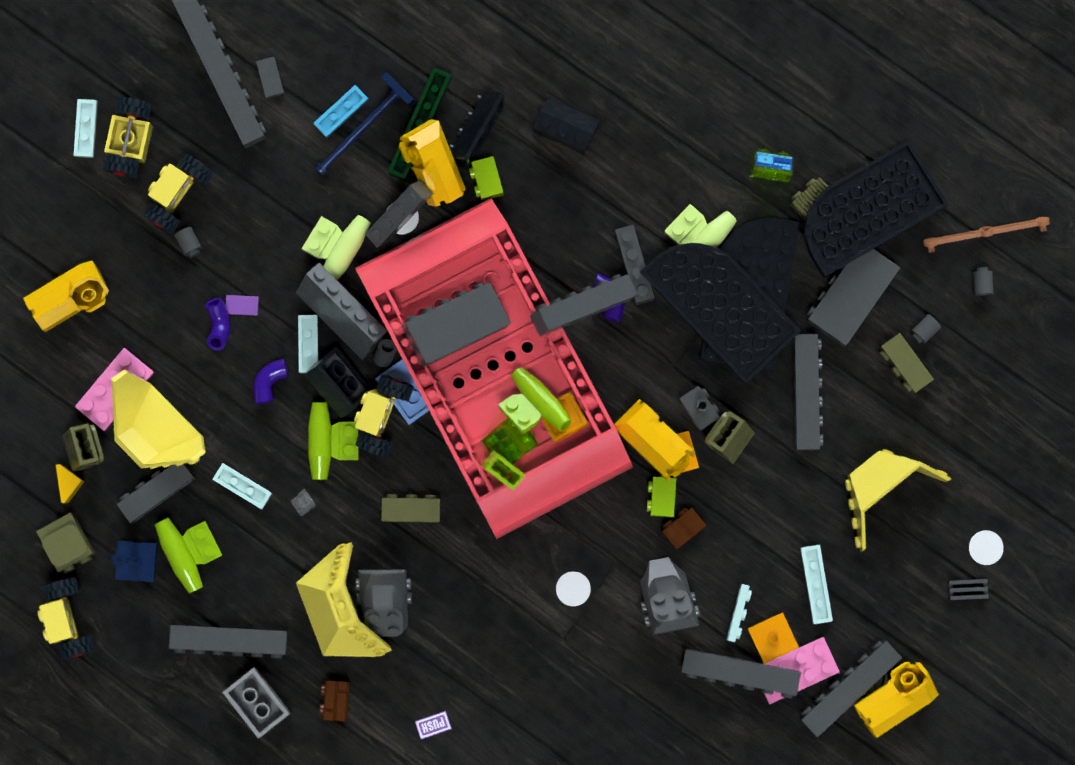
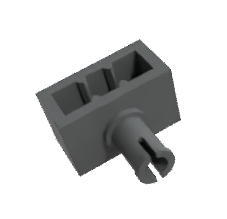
M697 386L679 398V402L698 430L701 431L720 418L718 415L720 411L715 404L711 405L707 399L710 397L707 391Z

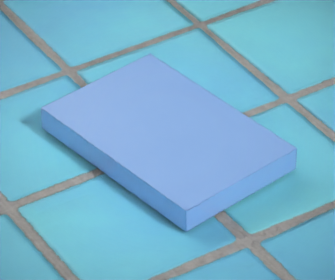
M403 359L382 373L414 386L408 402L396 399L394 403L409 425L429 411ZM379 375L377 378H375L378 383H379V380H380L381 375Z

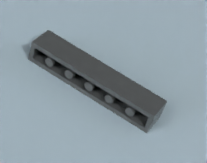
M618 274L610 278V281L607 283L603 280L595 284L594 288L588 286L580 290L581 293L579 294L572 292L565 296L566 299L561 300V298H557L550 302L551 305L546 306L544 303L536 307V311L530 315V318L539 336L541 337L632 300L638 293L629 274L622 277Z
M797 334L793 338L795 451L820 450V446H823V434H820V427H823V416L819 415V408L823 406L822 396H819V389H822V377H819V369H822V358H818V350H821L822 342L821 339H818V334Z
M170 625L169 649H174V653H186L187 649L193 650V654H205L206 650L213 651V655H224L225 651L232 652V656H244V653H251V657H263V654H271V658H282V655H287L289 631Z
M879 640L871 647L873 651L869 655L865 653L857 661L859 664L854 669L850 667L843 674L845 677L840 682L836 680L829 687L831 690L826 695L822 693L815 700L816 704L812 708L807 707L801 713L803 716L800 718L801 722L815 737H819L902 659L887 641L881 642Z
M688 648L685 651L682 673H686L685 677L697 679V676L705 677V681L716 683V680L724 681V685L734 687L735 683L741 684L743 689L754 690V687L760 688L763 693L773 694L774 691L780 692L781 696L786 698H792L793 695L797 696L801 678V671Z

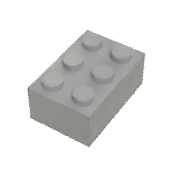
M256 667L252 668L222 692L258 739L291 714Z

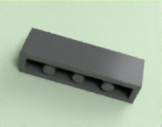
M422 180L411 184L365 235L377 248L388 243L433 193Z
M634 225L616 229L614 234L626 275L629 274L638 293L633 298L635 306L653 301L654 294L651 284L639 273L645 267Z
M185 463L180 466L170 465L163 472L160 470L151 475L152 479L149 482L145 483L143 481L135 487L136 491L132 494L126 493L119 498L120 502L117 506L130 523H135L195 480V477Z

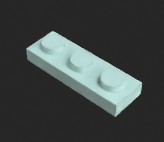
M77 100L74 142L75 157L94 158L97 100Z
M298 315L299 373H306L318 361V315Z
M222 463L212 479L260 509L264 508L272 495L270 491Z
M740 584L726 638L727 641L735 642L736 639H740L742 628H739L740 621L745 619L747 609H744L745 602H749L752 593L748 585Z

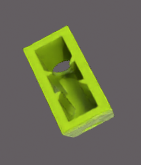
M494 450L481 465L513 491L525 477L524 473ZM513 472L512 477L507 479L508 475Z

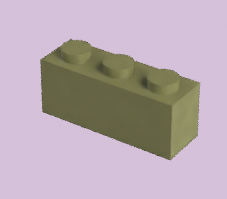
M901 333L879 348L881 350L879 352L880 356L885 362L889 361L892 365V372L896 377L900 376L903 381L902 385L908 393L914 394L934 380Z
M386 494V498H382V522L440 523L441 499H436L437 495H425V499L417 498V495H406V498H398L396 494Z

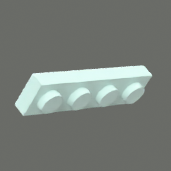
M820 545L800 548L813 624L831 622L833 619Z

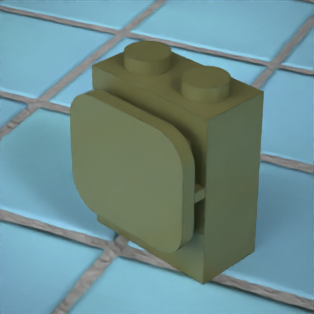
M729 411L722 414L707 435L705 443L718 455L734 464L755 432L743 419Z
M84 424L72 427L62 435L72 472L91 468L93 465H99L104 461L94 425Z
M69 513L36 531L43 543L44 550L58 572L64 571L65 574L75 569L74 565L80 562L81 564L92 560L91 556L95 554L74 513Z

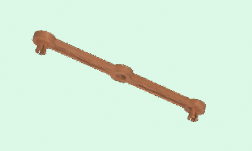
M1039 217L1034 220L997 227L985 226L975 231L937 238H926L923 240L925 247H928V252H935L934 246L938 244L981 236L988 237L993 234L1040 226V231L1044 232L1047 231L1046 226L1050 224V220L1048 217Z

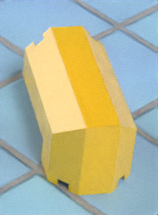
M431 119L400 137V140L403 141L399 143V148L404 160L414 165L411 168L414 170L418 181L422 180L433 193L427 200L428 205L437 207L441 205V201H445L447 204L463 196V191L466 188L438 120Z
M93 261L77 265L23 299L40 328L47 332L83 309L86 312H93L103 306L109 289L99 269Z
M639 399L614 426L618 434L667 481H670V476L677 477L690 464L689 457L690 455L694 457L695 452L664 421L660 422V417L646 403H642Z
M910 662L902 663L891 671L892 678L889 682L854 704L858 715L863 719L864 724L874 737L877 738L931 703L939 695L929 673L921 663H916V665H911Z

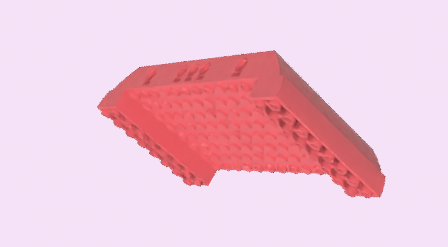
M491 198L355 268L496 539L633 468L620 436L563 328L541 337L539 336L530 315L536 311L535 308L545 303L548 306L550 303L510 227ZM481 282L484 285L490 282L511 324L507 328L423 368L402 328L406 322L405 319L414 314L418 317L423 314V310L431 306L433 309L439 307L440 302L448 298L451 301L457 298L456 295L464 290L468 293L474 290L473 287ZM526 342L533 345V350L529 353H525L522 350V345ZM508 351H512L516 355L515 360L512 362H508L505 359V354ZM491 360H495L499 364L498 369L495 371H491L487 367L488 362ZM522 367L540 380L556 398L571 392L589 426L554 444L541 419L538 425L522 435L498 409V404L513 394H521L511 375L516 369ZM474 369H478L482 373L481 377L477 380L472 379L470 376L471 371ZM456 378H461L465 382L464 386L460 389L455 388L453 385ZM504 424L527 452L523 458L513 464L525 474V477L514 491L481 466L493 451L486 443L485 438ZM513 472L508 475L507 479L512 477Z

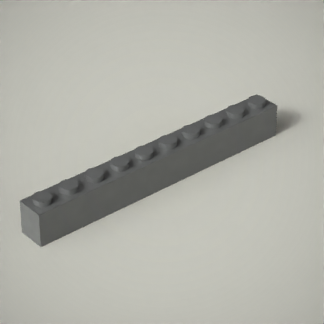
M172 0L245 149L266 139L264 133L267 131L262 122H257L255 117L258 116L254 105L249 106L247 100L250 97L245 88L241 89L239 83L242 81L237 71L233 73L230 67L233 63L229 55L225 56L222 51L225 46L221 38L216 39L214 33L217 30L213 22L208 23L205 17L209 14L204 4L200 6L198 0Z

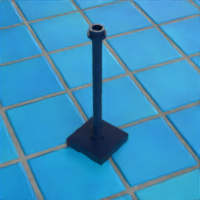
M387 72L381 78L392 88L391 94L322 164L320 162L317 163L315 168L322 175L329 172L327 168L396 99L402 98L412 109L418 104Z
M118 541L117 552L112 555V563L116 566L115 580L155 582L157 543Z

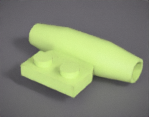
M690 204L669 225L664 233L677 245L702 243L717 248L725 240L737 220L731 213L725 211L707 224L704 216Z
M357 215L342 232L338 225L321 216L303 245L302 250L317 259H326L323 267L338 280L347 270L360 249L370 222L364 217Z

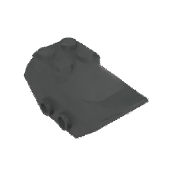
M670 557L650 560L646 572L640 580L644 602H641L643 614L647 613L644 616L646 627H650L651 633L654 635L699 626L697 618L700 617L698 605L694 606L696 604L695 594L690 592L685 571L681 570Z
M358 570L359 579H356V590H360V593H357V604H361L362 623L379 637L401 635L408 626V604H412V593L408 592V590H411V578H407V570Z

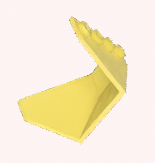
M126 370L121 371L112 378L114 439L141 469H154L158 466L165 468L174 464L180 466L184 463L194 464L200 460L199 457L206 453L204 437L150 382Z
M885 449L876 452L847 476L848 479L845 480V486L851 495L848 503L850 510H853L854 518H851L853 529L857 531V537H855L856 548H859L860 552L866 549L865 511L911 473L917 471L943 482L952 479L947 476L948 473L935 470L922 462L911 460L904 456L893 455V452Z
M352 542L340 544L296 583L323 656H383L385 653L392 651L391 646L359 621L345 585L353 548Z

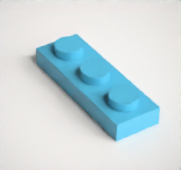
M354 85L314 122V125L328 138L369 99Z

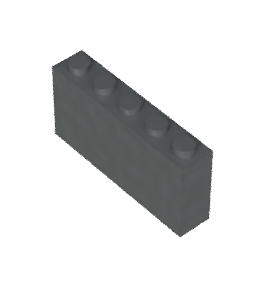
M874 249L840 268L842 271L838 277L834 275L828 283L831 286L827 292L823 290L817 300L820 302L817 307L812 306L807 313L809 317L807 322L842 347H845L900 267Z
M320 263L306 273L296 294L364 360L376 349L387 330Z
M481 282L473 287L474 290L468 293L464 290L456 295L457 298L451 301L448 298L440 302L439 307L433 309L431 306L423 310L422 315L416 317L414 314L405 319L406 322L402 328L423 368L491 336L511 324L490 282L485 285Z

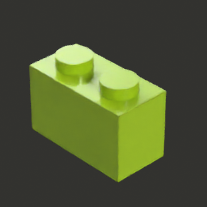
M491 156L471 162L472 167L469 168L471 179H476L477 186H474L476 197H481V201H485L489 198L493 199L504 196L494 157Z
M653 477L652 481L648 482V492L651 493V500H647V512H650V516L673 518L676 478H671L670 481H667L664 477Z

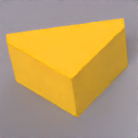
M58 464L56 465L61 503L67 504L82 486L84 480L65 466Z

